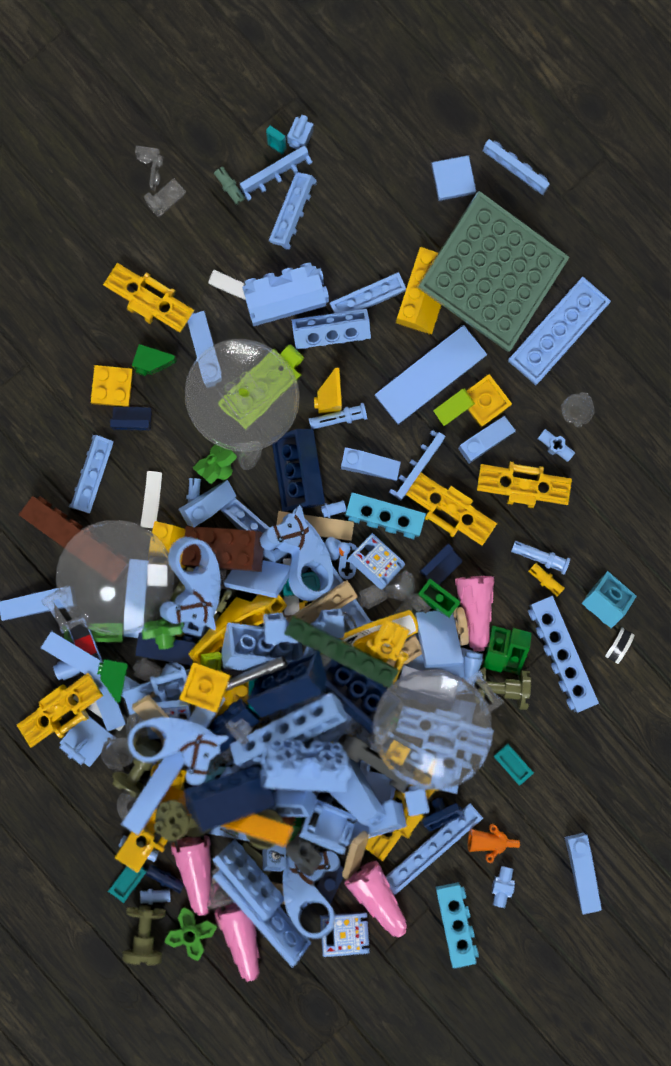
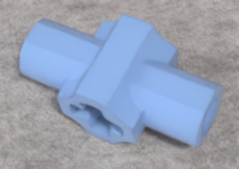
M546 429L538 437L541 442L548 446L550 454H558L567 462L575 454L572 449L565 445L563 437H555ZM559 442V448L554 449V443Z
M501 866L499 877L495 876L491 893L495 894L494 906L505 908L507 897H512L515 883L514 880H511L512 868Z

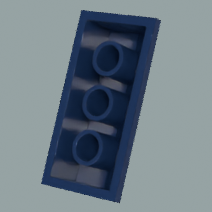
M296 429L271 437L282 511H293L299 505L302 509L324 505L325 499L313 429Z
M319 650L287 663V667L257 678L247 702L260 717L272 715L276 711L287 709L293 704L302 703L308 698L317 697L323 693L327 677Z
M333 659L324 667L327 682L323 692L325 694L332 693L339 698L343 710L369 734L378 728L400 702L382 684Z
M258 765L184 790L186 809L201 832L276 806L271 789L261 787V768Z

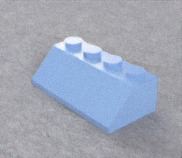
M227 623L222 646V662L225 669L249 671L281 656L285 657L287 663L303 657L302 643L280 642V644L271 645L265 642L263 627Z

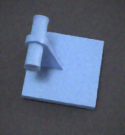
M89 716V719L81 721L69 730L60 742V749L68 754V758H73L80 765L85 763L90 767L115 736L107 732L105 728Z

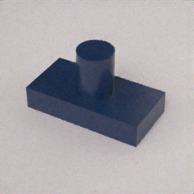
M438 798L432 801L435 813L423 818L422 822L431 832L465 816L457 803L446 808L443 799Z
M341 865L335 872H326L316 887L329 904H331L343 879L344 867Z

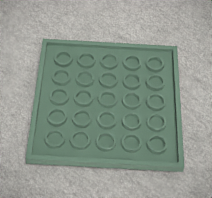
M479 191L472 199L417 288L501 348L510 352L566 264L569 256Z

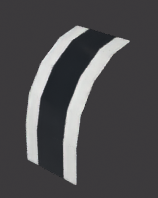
M621 627L615 642L605 657L619 664L635 635Z

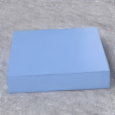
M469 156L432 162L439 201L476 193Z

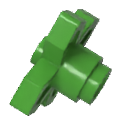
M218 441L211 448L207 458L199 460L193 469L210 484L217 478L226 480L233 472L230 464L237 458V455Z
M165 619L145 622L144 629H142L143 639L155 638L159 649L172 648L175 642L174 635L183 633L184 622L174 624Z
M183 907L178 916L181 928L170 930L165 943L173 948L182 944L186 945L188 956L198 961L204 952L201 939L212 937L217 924L210 920L196 924L195 913L191 909ZM188 931H192L195 935L190 936Z

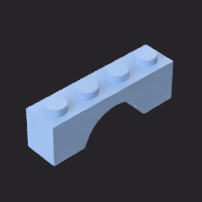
M341 609L321 610L318 618L310 623L315 626L317 621L324 622L326 624L325 632L337 638H344V615ZM283 613L263 614V631L266 643L271 645H277L280 642L299 643L284 634L289 622Z

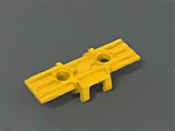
M119 263L115 265L103 286L128 300L127 310L131 313H134V311L145 317V321L149 324L152 323L154 316L176 331L181 332L194 312L192 308L173 297L176 292L173 288L169 289L151 278L148 273L140 277ZM130 283L138 285L136 292L131 293L127 290ZM147 283L151 287L163 293L164 297L160 298L156 296L152 292L145 289L144 286ZM170 305L168 312L160 311L162 306Z
M509 462L508 468L481 464L477 491L508 496L507 504L513 505L514 502L528 504L527 507L534 508L536 500L568 505L572 479L543 474L544 467L541 466L536 468ZM513 472L537 475V481L513 477ZM506 476L510 481V486H502L500 483L501 477ZM542 482L546 483L549 487L546 493H541L538 490V485Z
M421 472L406 493L408 497L429 510L425 517L426 520L429 519L450 533L452 538L459 530L483 546L497 525L496 522L471 506L473 502L471 498L453 486H450L448 490L443 488ZM433 493H438L441 496V501L437 504L430 501V495ZM437 508L452 516L458 523L456 527L433 513L434 510ZM464 515L472 516L473 522L471 525H465L462 522Z
M385 618L374 644L372 640H368L364 652L385 663L388 662L389 658L395 660L394 667L399 669L400 673L404 662L409 658V655L401 650L410 630ZM382 644H389L392 649H389L384 645L382 646ZM399 673L397 674V676H396V678H395V680H394V682H393V684H392L391 687H395V686H396V684H397L396 679H397Z
M87 673L67 689L65 685H61L40 700V707L17 724V727L30 748L54 731L59 738H62L67 731L81 721L89 719L85 709L100 699L103 694L91 675ZM73 694L78 696V704L76 703L75 699H73ZM72 710L76 716L61 726L59 721L62 720V716ZM42 716H46L49 720L46 727L41 724Z
M416 769L412 774L414 778L408 787L420 785V788L425 787L427 799H429L435 791L434 788H430L431 779ZM395 789L393 800L396 797L402 800L401 803L407 827L394 830L391 836L382 834L369 838L366 844V849L381 861L386 858L402 835L410 838L413 834V829L425 817L424 814L409 816L405 793L398 789Z
M158 807L140 835L131 831L115 856V859L137 873L153 848L163 853L165 850L164 846L168 842L162 836L157 844L153 842L155 838V817ZM139 836L146 838V844L143 847H138L136 844Z

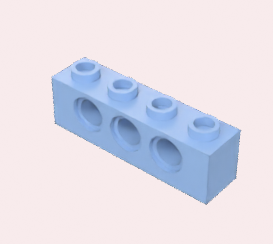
M367 309L292 319L296 349L357 340L362 341L371 338Z

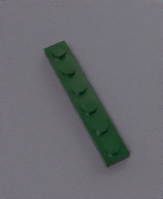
M294 615L284 632L286 636L316 651L319 650L325 656L388 688L392 686L399 673V669Z

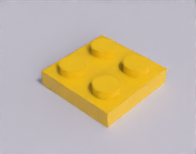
M95 365L91 404L130 407L133 369Z
M490 374L467 390L475 403L468 411L481 428L512 405Z
M193 662L179 700L218 713L231 675Z

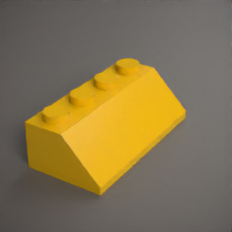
M420 247L396 323L432 335L441 304L418 289L417 286L438 252Z

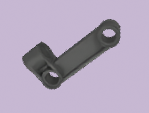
M344 734L337 742L342 745L343 750L350 759L357 763L361 759L390 778V785L405 793L414 775L401 767L396 770L368 752L366 750L368 745L354 736Z
M322 795L318 799L336 808L343 809V805L332 795ZM313 812L309 825L315 827L319 814ZM300 830L294 840L288 842L286 854L302 873L312 876L323 858L313 848L316 843L299 837Z

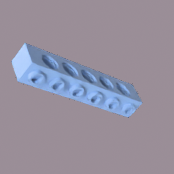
M553 596L529 605V616L532 621H536L538 626L535 628L539 638H543L545 642L543 646L547 656H551L553 661L551 667L554 673L560 677L559 686L562 692L566 691L569 698L566 699L570 710L578 713L599 704ZM544 614H548L551 617V622L548 625L542 622ZM553 631L559 636L558 641L555 643L549 638L550 633ZM560 649L566 652L564 660H560L557 657ZM568 667L574 670V675L571 678H567L565 675V670ZM576 685H579L582 689L579 696L573 694V688Z
M332 693L323 695L321 699L308 703L303 708L290 712L287 716L274 720L269 725L256 729L245 737L238 738L230 744L235 765L244 770L260 764L264 747L271 745L274 739L304 742L346 721L341 700Z

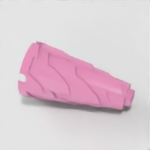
M471 576L467 579L466 577L455 578L458 600L461 602L459 605L463 607L467 620L469 647L473 648V651H485V647L489 643L494 576Z
M204 835L205 840H201V837H185L177 840V846H175L174 842L171 844L172 854H174L183 884L186 887L191 908H193V912L197 913V915H206L212 908L210 837Z
M377 861L369 862L360 867V872L357 873L356 871L348 880L346 879L345 885L385 930L389 931L392 936L401 937L406 933L407 925L405 918L397 905L398 902L390 889V884Z
M235 902L225 904L226 910L222 911L221 907H219L215 911L219 928L223 931L241 977L245 978L246 981L255 980L260 973L256 925Z

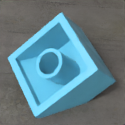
M607 571L587 594L582 604L604 624L612 628L625 616L637 596Z

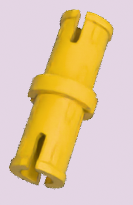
M537 563L528 571L541 582L540 585L542 587L548 588L556 597L565 589L552 577L551 573L548 574Z

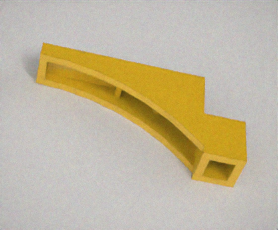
M258 594L252 602L236 597L215 622L216 629L212 630L210 628L188 655L194 663L201 665V654L219 652L222 649L227 623L258 626L263 623V614L282 613L287 607L280 594L277 598Z

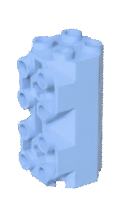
M304 263L297 269L287 268L282 270V275L279 277H275L274 273H269L258 280L256 278L246 280L245 286L242 288L253 326L326 306V303L329 302V295L326 286L322 287L324 278L321 268L317 269L311 263Z
M274 739L271 745L264 747L261 758L263 770H260L261 787L347 792V779L351 778L352 769L351 766H348L349 757L339 743L313 742L310 748L305 749L303 743L298 740Z

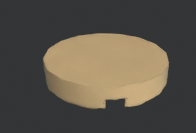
M457 607L453 612L459 642L460 645H468L469 634L463 607Z

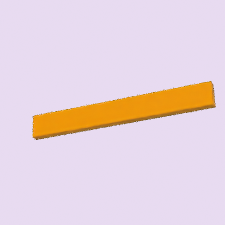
M170 787L159 803L160 806L163 802L175 800L186 808L185 791ZM255 814L222 825V827L286 847L293 831L292 826Z

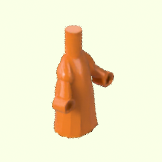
M495 824L489 825V830L492 833L474 829L469 831L468 851H492L491 854L488 853L485 856L488 863H492L494 858L498 854L503 853L507 847H520V840L508 839L505 833L500 832Z

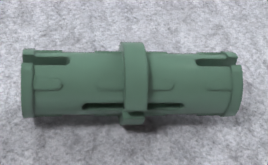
M224 167L214 172V175L223 186L222 189L230 195L235 205L245 199V196L236 186V181L231 179Z

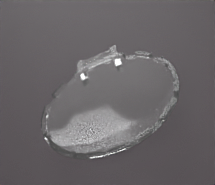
M107 520L92 524L78 532L67 543L57 565V590L43 598L41 602L44 606L48 607L60 625L59 629L62 633L67 632L78 624L94 632L106 635H125L139 631L144 628L145 622L155 621L161 615V606L171 598L174 587V571L169 564V553L156 535L136 523L123 520ZM59 598L72 620L66 622L53 602L54 600Z
M419 670L403 676L387 689L378 703L375 712L373 733L381 759L398 778L415 787L439 790L463 783L479 770L486 760L492 743L493 731L490 712L504 703L501 698L496 696L482 677L483 673L481 670L467 680L444 670ZM475 681L492 702L490 706L473 685Z

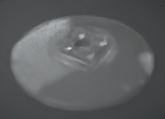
M247 339L226 340L205 350L193 363L186 379L184 392L188 414L199 432L212 443L222 448L240 452L260 450L282 438L296 418L300 399L295 374L287 361L269 346ZM239 389H247L249 396H240Z

